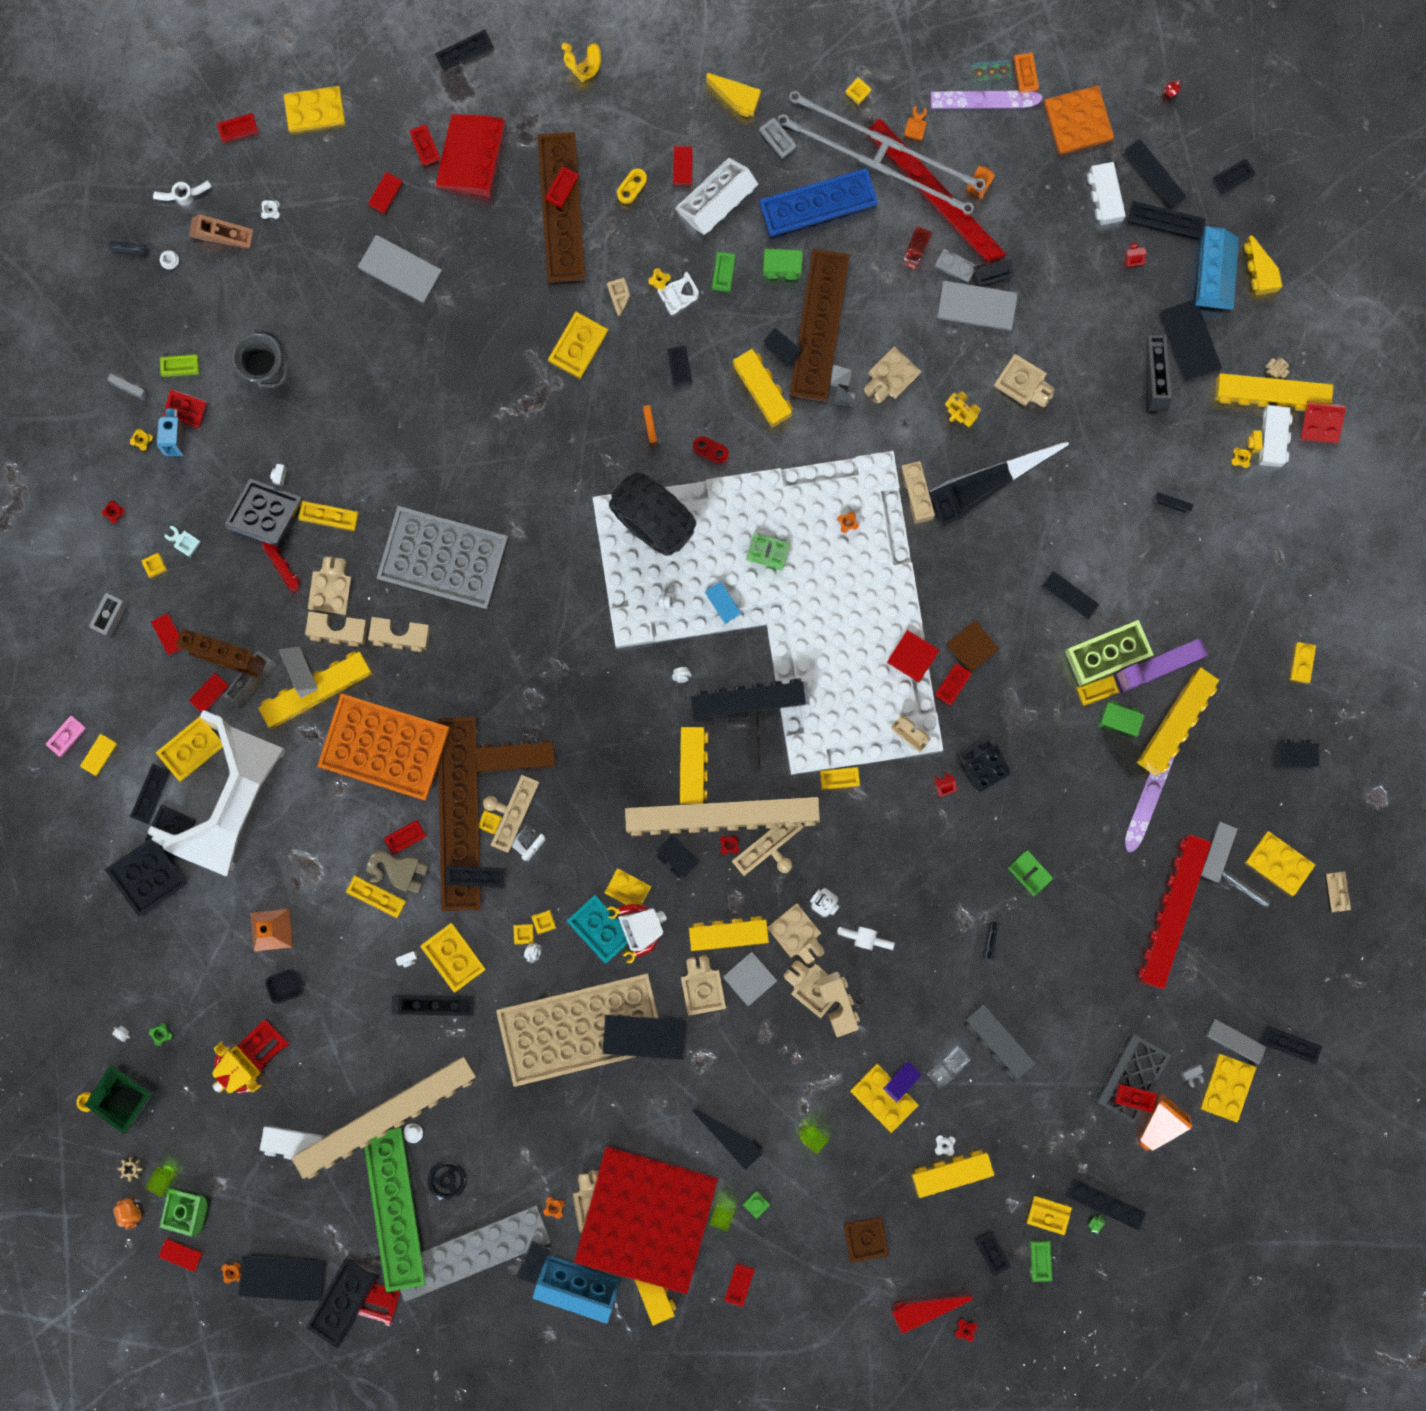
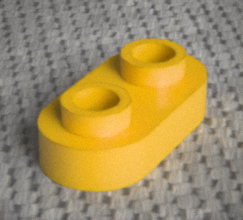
M633 169L619 186L617 197L620 202L624 204L632 203L647 183V175L642 169ZM640 178L641 181L637 183L634 179ZM628 192L630 196L624 197L623 194Z

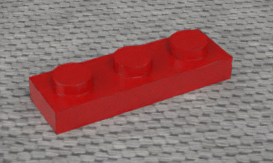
M262 541L263 550L292 594L297 592L300 581L295 573L291 574L288 570L290 566L284 557L281 559L279 556V548Z

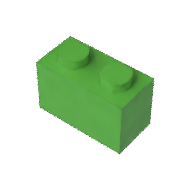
M764 250L763 276H767L769 279L786 277L788 280H796L801 278L802 250Z
M1116 701L1106 703L1098 726L1132 738L1138 737L1145 716L1140 713L1141 710L1133 707L1129 709L1124 708L1122 703Z

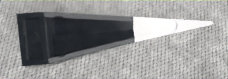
M1063 442L945 481L943 484L928 490L941 525L944 526L961 518L999 489L1068 446L1069 443Z

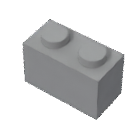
M105 593L89 628L111 638L128 604Z

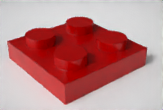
M1307 401L1300 434L1301 440L1339 443L1346 406Z

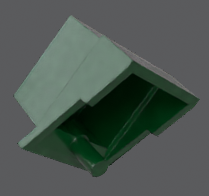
M110 1065L84 1106L122 1134H127L154 1093Z

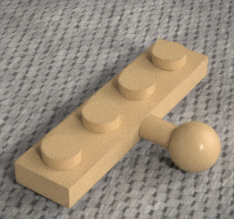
M521 775L508 807L498 803L497 798L494 796H487L484 799L483 806L487 811L497 810L504 813L491 846L507 853L510 852L540 784L538 781Z
M801 823L797 824V827L789 828L785 827V824L777 825V828L769 830L737 856L732 863L745 876L769 855H772L777 861L778 870L782 873H788L792 869V862L788 858H783L777 849L804 827Z

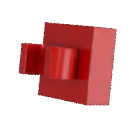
M1137 243L1129 244L1130 249L1126 250L1125 255L1126 267L1144 265L1147 254L1145 247L1138 248Z
M944 772L945 778L943 779L935 776V786L940 798L957 791L953 775L949 776L947 772Z

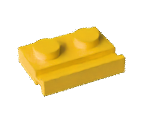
M617 868L604 893L625 905L632 903L642 905L652 886Z
M1034 1196L1026 1223L1065 1235L1072 1207Z

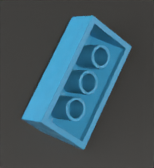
M1206 226L1202 233L1195 303L1197 306L1234 309L1239 237L1224 228Z
M548 1255L533 1299L607 1324L622 1279Z

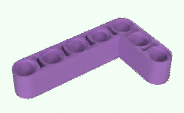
M1199 638L1139 665L1137 663L1123 669L1116 674V677L1123 692H1126L1209 655L1202 639Z

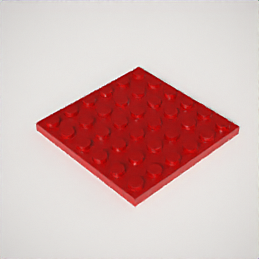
M605 1147L573 1263L688 1294L718 1178Z

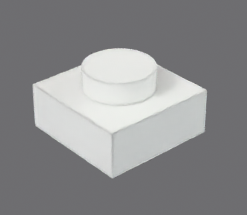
M276 464V468L272 469L271 479L275 486L283 487L287 471L284 465Z
M413 951L396 958L398 966L403 965L406 968L415 964L414 960L418 959L416 952Z

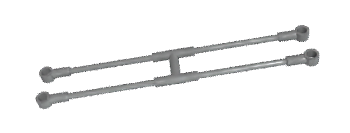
M798 91L790 93L789 97L792 103H800L808 108L816 109L870 135L871 138L882 142L873 160L803 128L802 125L789 120L788 116L784 114L778 117V123L781 127H789L797 132L800 131L859 159L860 162L888 175L891 174L949 202L950 205L963 210L965 215L973 213V204L969 202L964 203L939 193L893 171L892 168L882 164L881 161L890 146L961 178L962 181L974 186L977 191L985 189L986 183L983 179H975L967 174H961L905 147L902 143L814 104L813 101L802 97ZM798 95L799 97L797 100H793L792 96ZM782 118L787 119L786 123H780ZM978 182L984 184L982 188L976 186ZM970 206L972 209L971 211L967 212L965 211V207Z

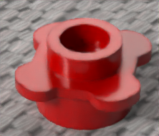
M1170 81L1164 87L1166 90L1163 92V95L1167 93L1169 97L1174 96L1182 88L1179 85L1181 81Z
M113 500L102 510V515L108 517L111 523H117L120 515L125 513V509L119 507Z
M722 836L720 838L722 843L721 853L723 855L727 853L737 854L740 849L737 845L738 836Z
M964 1319L959 1320L958 1331L955 1332L958 1339H967L968 1342L973 1341L974 1331L977 1329L976 1323H969Z

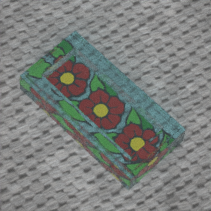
M1009 59L972 63L974 83L1012 78Z

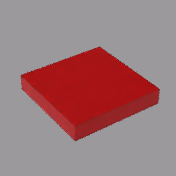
M907 630L888 659L887 664L920 683L940 650Z

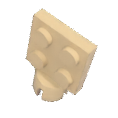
M894 346L869 371L868 374L872 380L866 385L864 389L865 394L869 398L876 391L872 401L878 404L887 396H892L896 399L922 371Z
M1014 354L994 384L995 388L1024 406L1029 402H1035L1041 407H1045L1055 392V388L1044 380L1047 373Z
M324 557L322 569L318 572L313 571L308 609L347 615L352 577L345 575L346 561L344 559Z
M798 904L767 927L791 959L798 955L807 965L816 962L810 953L811 951L814 952L818 959L824 954V949L817 941L818 937L822 935Z
M705 955L699 956L700 967L696 966L695 957L687 959L688 973L686 976L681 977L688 1016L726 1009L719 970H712L710 968L709 958Z
M795 961L791 967L798 974L795 975L788 969L784 974V978L794 987L790 994L818 1017L822 1018L835 1001L824 1002L816 979L829 974L815 963L812 967L808 968L800 961Z
M590 1171L589 1174L582 1173L578 1175L579 1191L572 1193L580 1233H582L598 1171Z

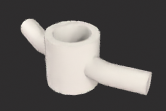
M208 180L194 188H190L187 183L178 182L173 186L171 193L154 191L153 199L176 200L180 205L187 206L193 202L194 195L201 194L212 186ZM181 191H188L184 197L178 196Z
M839 927L837 931L839 935L855 939L854 946L873 950L874 945L891 950L895 946L894 942L876 938L877 931L859 927L858 932Z

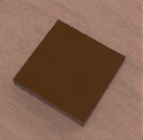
M976 620L945 644L969 672L974 671L999 650V647Z
M882 1216L843 1223L850 1263L889 1256Z

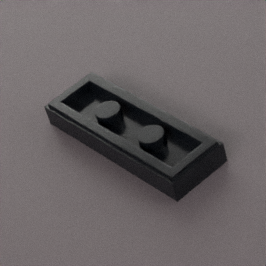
M484 29L435 53V56L444 72L494 47Z
M1054 571L1042 585L1043 589L1086 620H1089L1100 605Z
M152 763L130 815L131 818L146 824L150 823L171 773L170 770Z
M447 866L446 885L504 888L505 868Z
M1266 1025L1260 1044L1315 1065L1323 1047Z

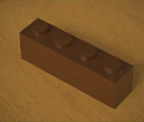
M538 740V744H530V741H521L519 745L511 746L510 742L500 743V747H492V744H482L480 748H476L477 771L479 773L556 767L554 743H550L549 740Z

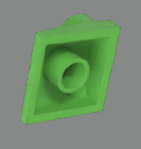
M168 1189L160 1228L188 1236H197L202 1230L207 1210L206 1198L202 1195Z

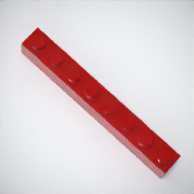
M1190 834L1186 835L1185 838L1182 837L1179 845L1181 849L1180 855L1176 856L1173 863L1175 871L1174 874H1170L1167 885H1170L1168 892H1165L1162 897L1161 903L1164 905L1162 911L1159 910L1155 921L1158 923L1156 929H1153L1150 935L1152 942L1150 948L1147 947L1144 953L1146 961L1144 966L1141 965L1138 972L1139 982L1160 989L1165 988L1211 841Z

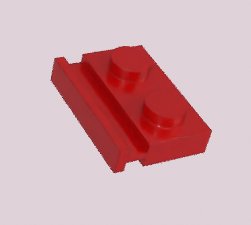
M170 389L163 416H165L166 409H176L177 418L182 423L200 428L208 401Z

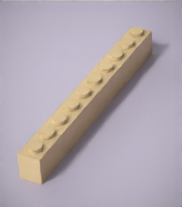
M818 797L625 808L626 832L631 833V836H643V832H650V835H662V831H669V834H680L681 830H689V833H699L700 829H708V832L720 831L719 828H727V831L739 830V827L754 830L758 829V826L765 825L767 829H772L782 824L789 828L797 827V824L804 823V826H816V823L820 822Z
M462 1056L291 1156V1159L302 1178L308 1177V1179H311L319 1174L317 1170L322 1167L328 1169L336 1164L335 1160L342 1156L344 1159L353 1154L352 1150L359 1146L361 1149L371 1143L370 1139L377 1136V1138L384 1136L388 1133L387 1129L394 1126V1128L401 1126L405 1123L404 1119L411 1116L414 1118L422 1113L421 1109L428 1106L431 1108L438 1104V1099L445 1096L448 1098L455 1094V1089L462 1086L465 1088L473 1083L472 1079L475 1076Z

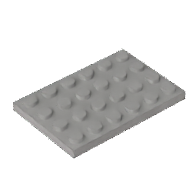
M397 506L376 579L487 610L508 536Z

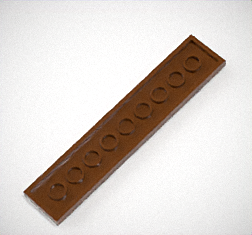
M476 717L437 718L438 724L450 727L438 765L441 911L481 910L480 887L446 885L447 866L480 867Z

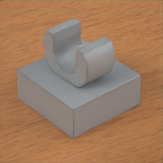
M1194 1065L1180 1072L1182 1079L1188 1080V1084L1192 1088L1195 1087L1193 1084L1194 1078H1198L1200 1083H1204L1203 1077L1199 1075L1204 1072L1201 1065Z

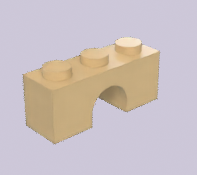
M921 462L902 465L900 472L904 487L907 488L914 524L933 520L935 514Z
M308 613L305 635L310 637L311 641L321 642V639L329 640V643L340 645V642H347L348 646L359 647V644L365 645L368 626L366 620L347 617L344 628L339 631H333L329 626L330 616L328 614Z
M371 618L368 640L373 642L374 646L384 647V644L392 645V648L403 650V647H410L411 651L422 652V649L427 650L431 629L429 625L410 622L408 632L403 636H396L392 632V620Z
M835 972L816 979L825 1003L831 1001L840 1002L839 1007L835 1011L828 1013L836 1037L859 1030L857 1022H860L857 1012L852 1011L851 1006L854 1003L851 995L846 993L845 989L848 988L845 977H840L839 973Z

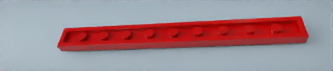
M881 118L868 128L871 131H876L904 144ZM872 138V140L880 147L882 142ZM888 147L885 154L908 178L950 198H954L917 157L904 151L896 150L893 147ZM918 188L987 263L1006 256L1002 248L971 215H965L963 210Z

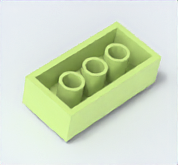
M1139 620L1068 648L1065 651L1079 686L1139 663L1154 655Z

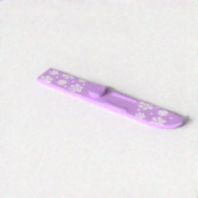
M1019 91L931 92V109L1027 108L1037 105L1042 101L1043 97L1036 92L1019 93Z
M1172 757L1168 762L1170 766L1165 773H1160L1156 776L1152 773L1148 775L1125 836V847L1128 852L1136 850L1144 838L1174 760Z

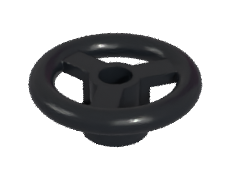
M439 1162L432 1167L428 1174L427 1183L429 1190L435 1197L441 1200L455 1199L465 1189L466 1174L462 1167L455 1162ZM450 1167L447 1173L442 1174L439 1178H434L435 1173L440 1168ZM455 1170L460 1175V1186L458 1189L453 1185ZM445 1177L450 1179L449 1184L443 1182ZM434 1184H438L442 1189H449L451 1194L438 1192Z

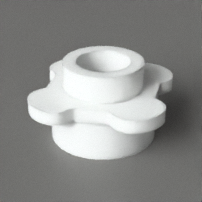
M265 200L261 203L263 210L261 213L262 218L267 219L271 217L278 219L280 217L278 212L280 203L278 201Z
M529 944L527 946L524 957L528 962L534 963L539 959L541 946H537V944Z
M941 1135L937 1136L936 1154L952 1156L954 1154L953 1144L955 1139L951 1136L949 1138Z

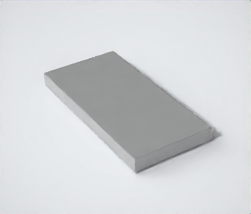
M378 235L374 237L358 265V269L423 304L426 302L442 273V270Z
M943 280L937 319L1011 331L1018 293Z

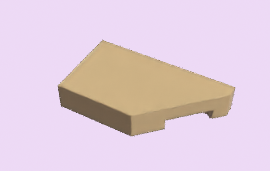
M625 277L607 283L618 317L621 316L630 298Z

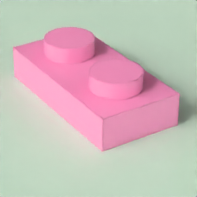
M71 715L45 745L59 757H62L87 728Z

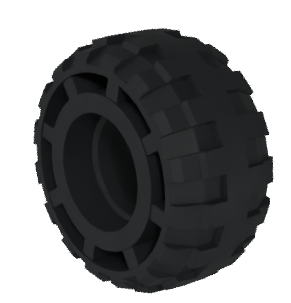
M636 472L631 476H626L611 494L612 498L609 502V507L614 516L636 537L665 556H671L673 553L679 552L694 534L696 519H694L693 514L665 487L643 473Z

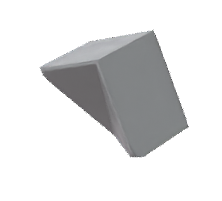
M833 365L830 386H840L841 388L849 389L851 370Z

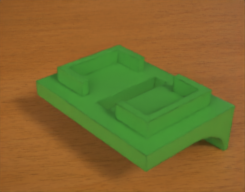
M754 532L746 560L783 571L791 543ZM771 543L772 547L769 553V557L766 558V550L768 544Z
M1028 850L1007 868L1033 897L1054 879ZM1036 867L1037 870L1024 881L1022 878Z

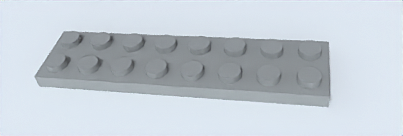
M537 1205L422 1251L426 1285L401 1289L400 1292L404 1302L527 1252L531 1241L542 1245L551 1243Z

